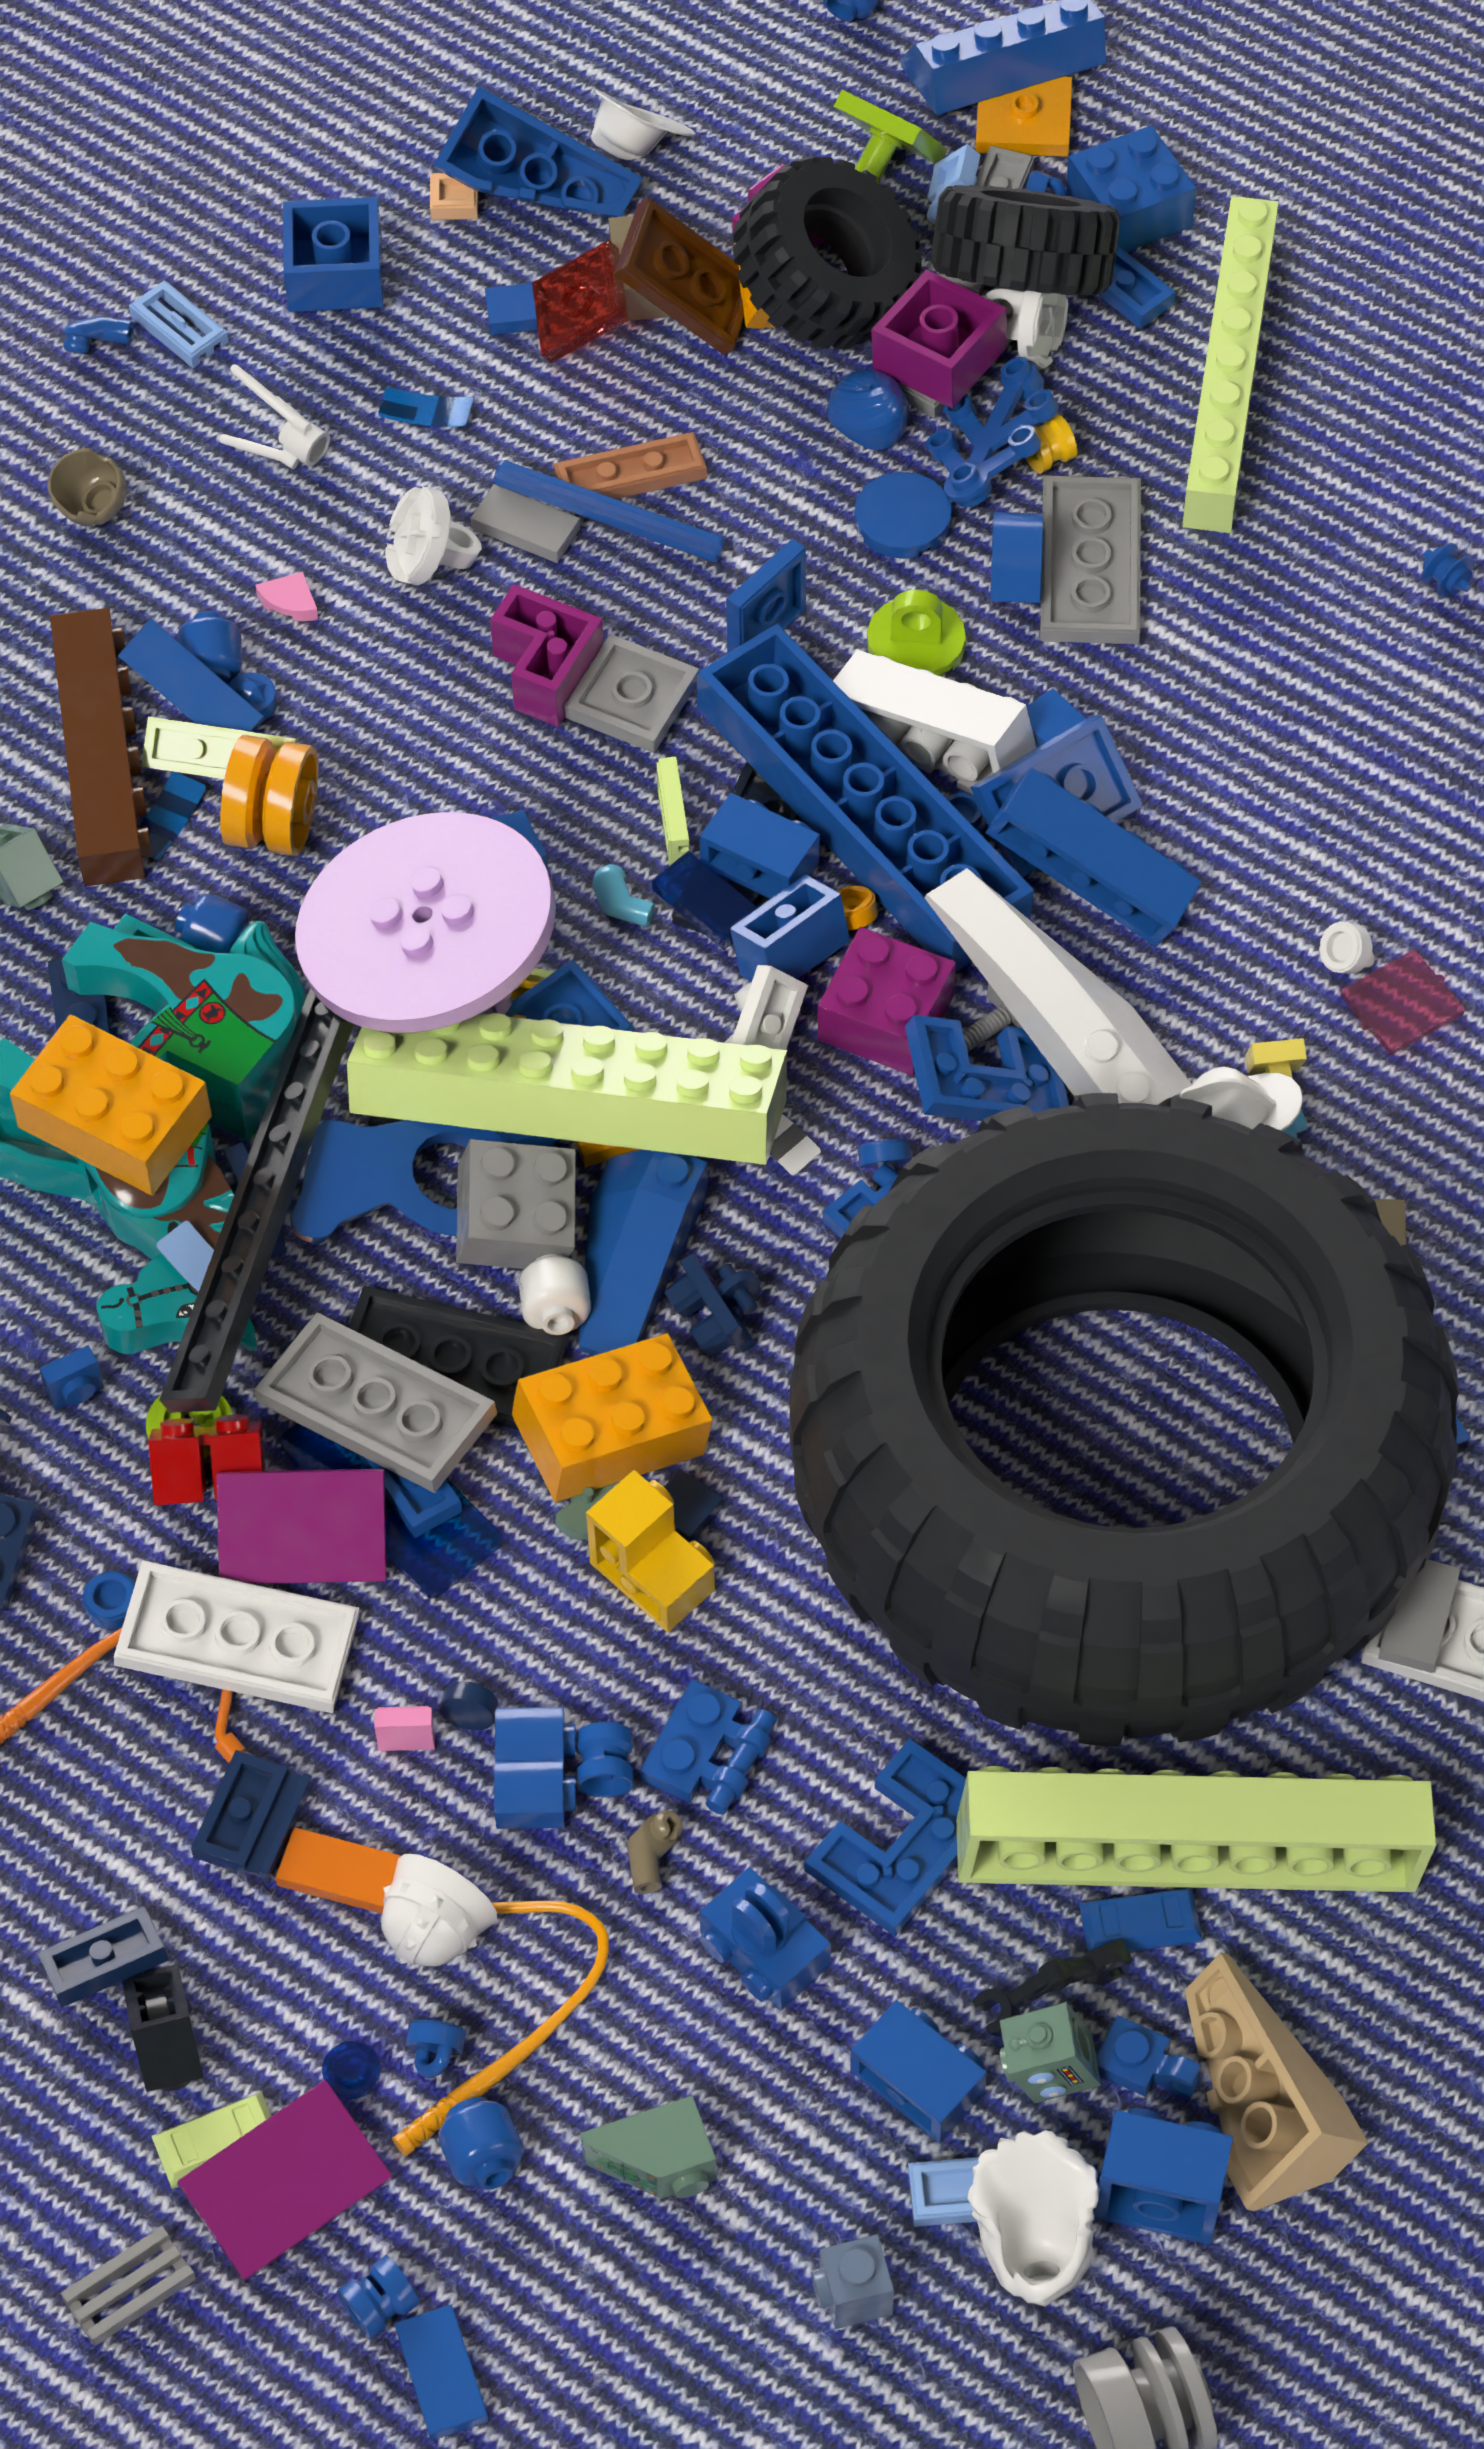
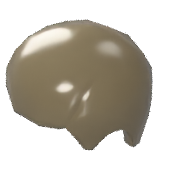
M81 448L65 454L54 465L50 472L47 488L51 501L66 518L83 526L94 527L112 520L124 506L128 484L122 469L117 467V464L111 458L98 455L90 448Z

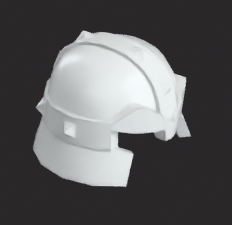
M404 1854L399 1857L393 1882L391 1885L383 1887L385 1897L383 1898L384 1909L381 1927L389 1945L396 1951L395 1954L399 1956L401 1964L410 1963L413 1965L416 1963L422 1966L446 1964L456 1956L466 1952L467 1949L476 1947L478 1935L497 1921V1911L491 1901L472 1882L444 1864L418 1854Z

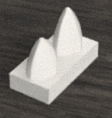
M758 965L752 982L734 994L742 1012L734 1034L724 1043L747 1046L762 1045L771 1049L786 1050L808 985L772 966Z

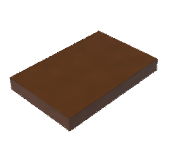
M647 197L637 205L613 275L721 354L725 355L734 349L744 320L743 300L738 278L739 265H735L733 259Z

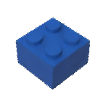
M1152 125L1068 156L1066 196L1096 201L1100 204H1107L1116 208L1121 219L1117 245L1125 252L1193 227L1196 187Z
M378 197L283 201V268L289 312L384 307L382 232Z
M1134 2108L1128 2110V2112L1115 2110L1100 2176V2192L1095 2219L1211 2245L1233 2136L1222 2134L1219 2128L1204 2122H1190L1187 2125L1164 2121L1159 2114L1146 2109Z

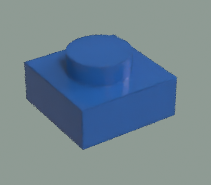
M89 1345L39 1368L46 1396L55 1411L67 1405L81 1404L91 1398L95 1392L104 1388L98 1361Z

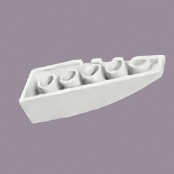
M968 868L926 894V901L1074 1097L1075 1095L1091 1093H1117L1119 1103H1145L1170 1107L1172 1097L1180 1098V1092L1192 1086L1131 1004Z

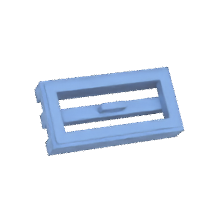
M165 280L129 305L130 316L192 368L200 364L199 357L201 355L208 358L214 354L215 345L218 344L222 348L229 343L228 334L225 329ZM162 298L206 334V336L202 338L185 323L182 317L174 311L171 312L158 299Z

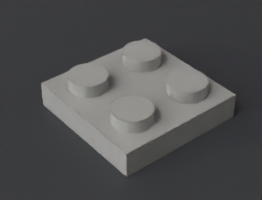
M610 634L564 705L565 718L655 753L695 689L699 668Z

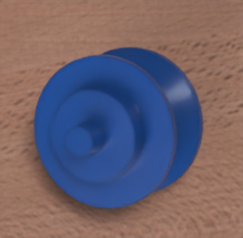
M1454 543L1438 547L1434 551L1427 549L1423 554L1426 560L1423 564L1421 581L1426 585L1437 581L1439 583L1437 595L1441 598L1456 594L1461 590L1468 592L1472 587L1469 581L1472 576L1474 560L1469 556L1458 560L1456 558L1458 546Z

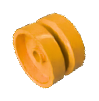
M242 735L237 739L227 765L221 798L220 830L224 844L252 850L264 837L266 847L271 853L297 857L302 852L310 832L317 799L318 756L316 749L312 745L286 742L276 753L272 742L268 738Z

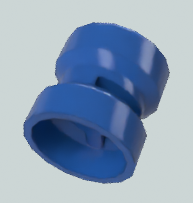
M614 1722L591 1723L581 1727L576 1735L577 1753L582 1757V1764L577 1768L578 1790L588 1796L603 1798L620 1796L632 1790L634 1785L633 1767L628 1763L627 1756L633 1750V1732L631 1729L623 1724Z
M388 2255L372 2264L370 2273L360 2281L351 2279L336 2291L348 2315L369 2340L385 2330L387 2320L395 2314L406 2315L420 2304L408 2279Z

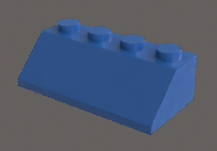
M1059 0L1036 8L1023 9L1019 13L993 21H984L964 30L950 34H941L931 40L917 43L900 58V63L933 112L939 115L1105 64V17L1092 0Z

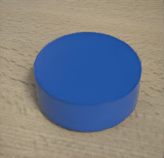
M907 1139L874 1141L861 1144L857 1148L860 1168H877L883 1164L894 1166L908 1163L912 1160L911 1146Z
M107 1571L94 1576L86 1584L82 1594V1601L88 1619L94 1625L103 1629L122 1628L135 1587L134 1581L126 1574L117 1571Z

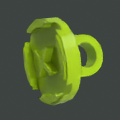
M908 590L897 595L893 601L884 604L872 616L867 629L868 653L875 656H885L894 662L918 670H928L937 676L943 677V673L948 672L952 667L954 670L961 663L966 648L964 622L952 607L942 602L936 595L923 590Z

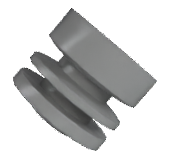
M1170 2326L1156 2331V2349L1147 2337L1141 2336L1134 2339L1132 2350L1135 2369L1132 2370L1129 2369L1116 2348L1112 2347L1074 2360L1073 2373L1075 2385L1096 2449H1156V2441L1158 2440L1161 2441L1165 2449H1189L1188 2441L1194 2449H1217L1218 2437L1213 2416V2402L1206 2379L1197 2360L1191 2354L1184 2338L1176 2327Z

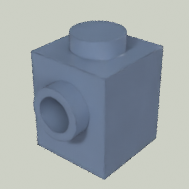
M878 2234L820 2249L819 2271L811 2272L812 2284L819 2308L829 2306L835 2329L893 2315L894 2289Z

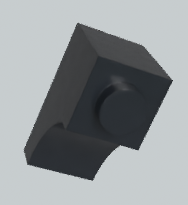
M175 1964L140 1973L122 1981L131 2033L146 2092L158 2089L173 2091L187 2086L193 2080L204 2078L179 1965Z

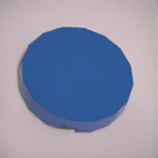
M895 472L881 475L865 485L856 498L854 525L857 533L859 531L863 536V542L871 550L886 557L909 559L918 557L920 551L931 547V552L942 544L950 531L952 506L944 489L934 480L918 473Z

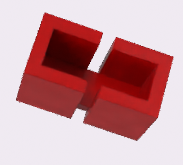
M233 1414L216 1418V1424H213L212 1427L202 1428L201 1425L194 1426L192 1419L180 1418L163 1421L160 1423V1429H152L148 1445L154 1506L204 1502V1492L207 1491L203 1445H210L215 1501H217L216 1474L218 1471H266L262 1421L249 1422L247 1415Z

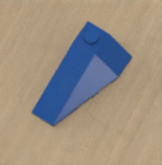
M480 86L477 87L433 168L475 191L607 218L623 216L643 180L641 176Z

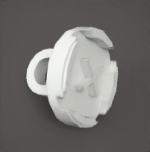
M994 289L986 293L984 297L995 303L1005 299L1011 304L1013 317L1007 325V339L1018 341L1019 356L1034 362L1037 368L1043 369L1053 362L1052 357L1048 356L1050 350H1058L1064 336L1068 311L1066 295L1037 293L1035 291L1022 292L1009 289Z
M422 486V488L414 487L410 489L398 502L389 524V531L395 532L394 544L387 543L385 555L387 567L395 580L418 586L429 580L439 564L458 569L470 568L482 548L478 537L471 530L450 521L448 500L443 492Z

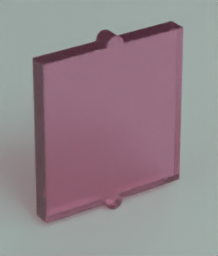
M1415 949L1343 988L1340 992L1341 998L1361 1020V1029L1369 1030L1390 1056L1461 1017L1465 1012L1462 1004L1445 986L1444 976L1436 975Z

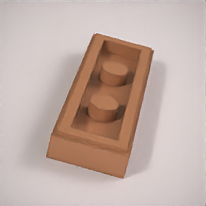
M694 432L553 463L555 478L614 499L707 479V467Z

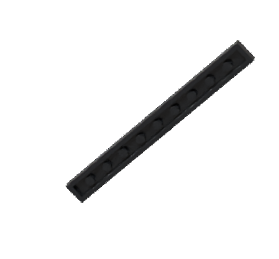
M311 987L159 1399L170 1413L216 1411L354 1026L353 1023L348 1022L328 1009L318 999Z

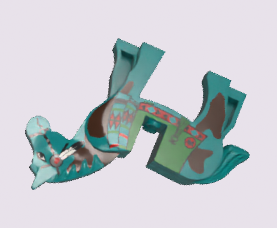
M124 914L114 929L90 922L62 959L68 989L80 995H112L128 998L155 1011L157 1014L138 1032L129 1044L205 1081L212 1114L208 1122L249 1141L258 1131L306 1000V994L297 972L276 946L266 923L255 921L248 925L233 944L229 954L195 949L192 945L127 914ZM2 1037L0 1040V1177L16 1181L32 1190L77 1198L94 1205L118 1239L136 1247L152 1259L139 1272L136 1282L113 1286L106 1290L98 1299L96 1305L104 1340L109 1348L122 1354H135L161 1344L181 1342L199 1292L173 1267L157 1248L156 1244L181 1223L189 1221L203 1239L215 1249L234 1194L222 1171L217 1166L210 1126L206 1124L155 1194L151 1196L18 1128L9 1093L35 1059ZM249 1318L239 1346L249 1351H257L258 1345L255 1329Z

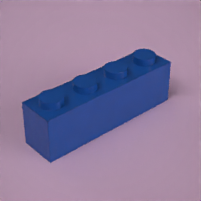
M1030 767L1011 789L985 832L1155 947L1176 927L1202 882L1188 873L1182 864L1166 858L1148 846L1139 835L1126 831L1105 817L1096 806L1083 802L1062 788L1053 777L1040 773L1033 767Z

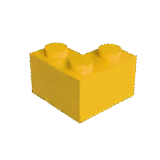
M633 1470L586 1512L590 1564L667 1633L715 1591V1563L712 1556L700 1543L694 1540L689 1543L675 1531L674 1501L670 1493L659 1482L655 1480L648 1482Z

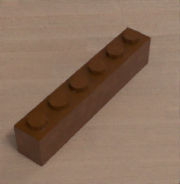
M109 607L50 615L77 853L84 887L144 879L143 858L152 857L148 826L139 828L138 817L147 816L143 786L134 787L132 776L142 775L138 745H128L127 736L137 735L133 706L123 705L122 696L132 695L128 666L118 665V655L126 647L123 627H113Z

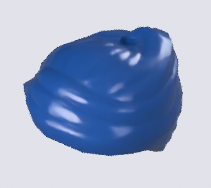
M861 369L843 377L834 387L826 408V415L831 424L850 440L868 449L883 450L894 446L903 438L907 427L909 402L905 392L892 376L874 369Z

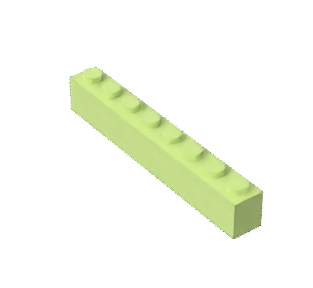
M1231 196L1187 481L1183 528L1231 533L1279 201Z

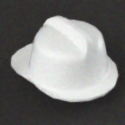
M595 89V92L602 97V101L595 119L591 140L596 146L617 158L633 160L649 154L667 132L691 137L696 134L692 129L677 121L621 103Z
M1224 1066L1213 1068L1203 1073L1193 1082L1191 1087L1185 1088L1180 1092V1098L1212 1105V1116L1239 1123L1250 1129H1254L1259 1123L1283 1131L1300 1114L1303 1103L1301 1088L1291 1077L1280 1073H1262L1246 1076L1236 1069Z

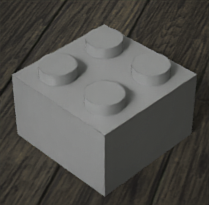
M470 1139L458 1164L456 1263L525 1269L537 1258L544 1255L558 1254L569 1258L575 1248V1149Z

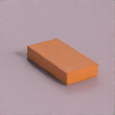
M294 1827L275 1878L277 1886L382 1914L384 1909L383 1898L385 1897L383 1887L389 1886L393 1882L397 1860L401 1856Z

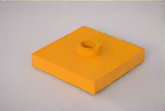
M1059 77L978 102L975 151L987 154L990 146H995L1027 155L1068 157L1072 77Z

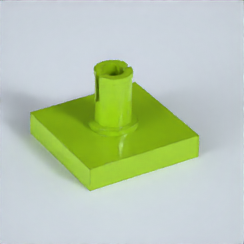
M841 90L833 106L871 134L855 169L860 172L864 170L869 171L878 177L876 179L878 184L896 148H903L933 164L942 160L948 150L922 128L844 90Z

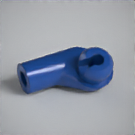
M94 316L70 322L63 331V334H66L63 347L67 352L86 354L90 347L89 339L130 345L133 338L134 325L132 321L104 316Z

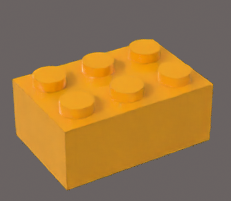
M71 1014L9 1093L18 1128L151 1196L155 1194L212 1117L205 1081Z
M668 1333L518 1379L511 1414L555 1503L581 1495L583 1489L587 1487L596 1490L618 1483L633 1470L643 1475L704 1455L713 1422Z

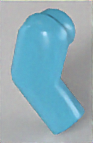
M614 864L600 867L593 877V890L602 911L608 916L648 928L655 913V903L630 896L624 880L626 874L621 867Z

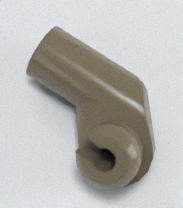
M662 1810L658 1814L648 1817L627 1842L634 1892L638 1894H650L662 1888L658 1861L676 1843L683 1830L680 1817L673 1811Z

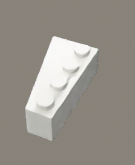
M860 650L853 654L833 680L896 747L903 750L905 755L914 762V766L930 774L937 767L959 778L957 788L973 795L971 786L1037 748L1026 704L1012 697H1002L977 689L968 683L952 681L937 676L928 670H918L894 662L885 656H875Z

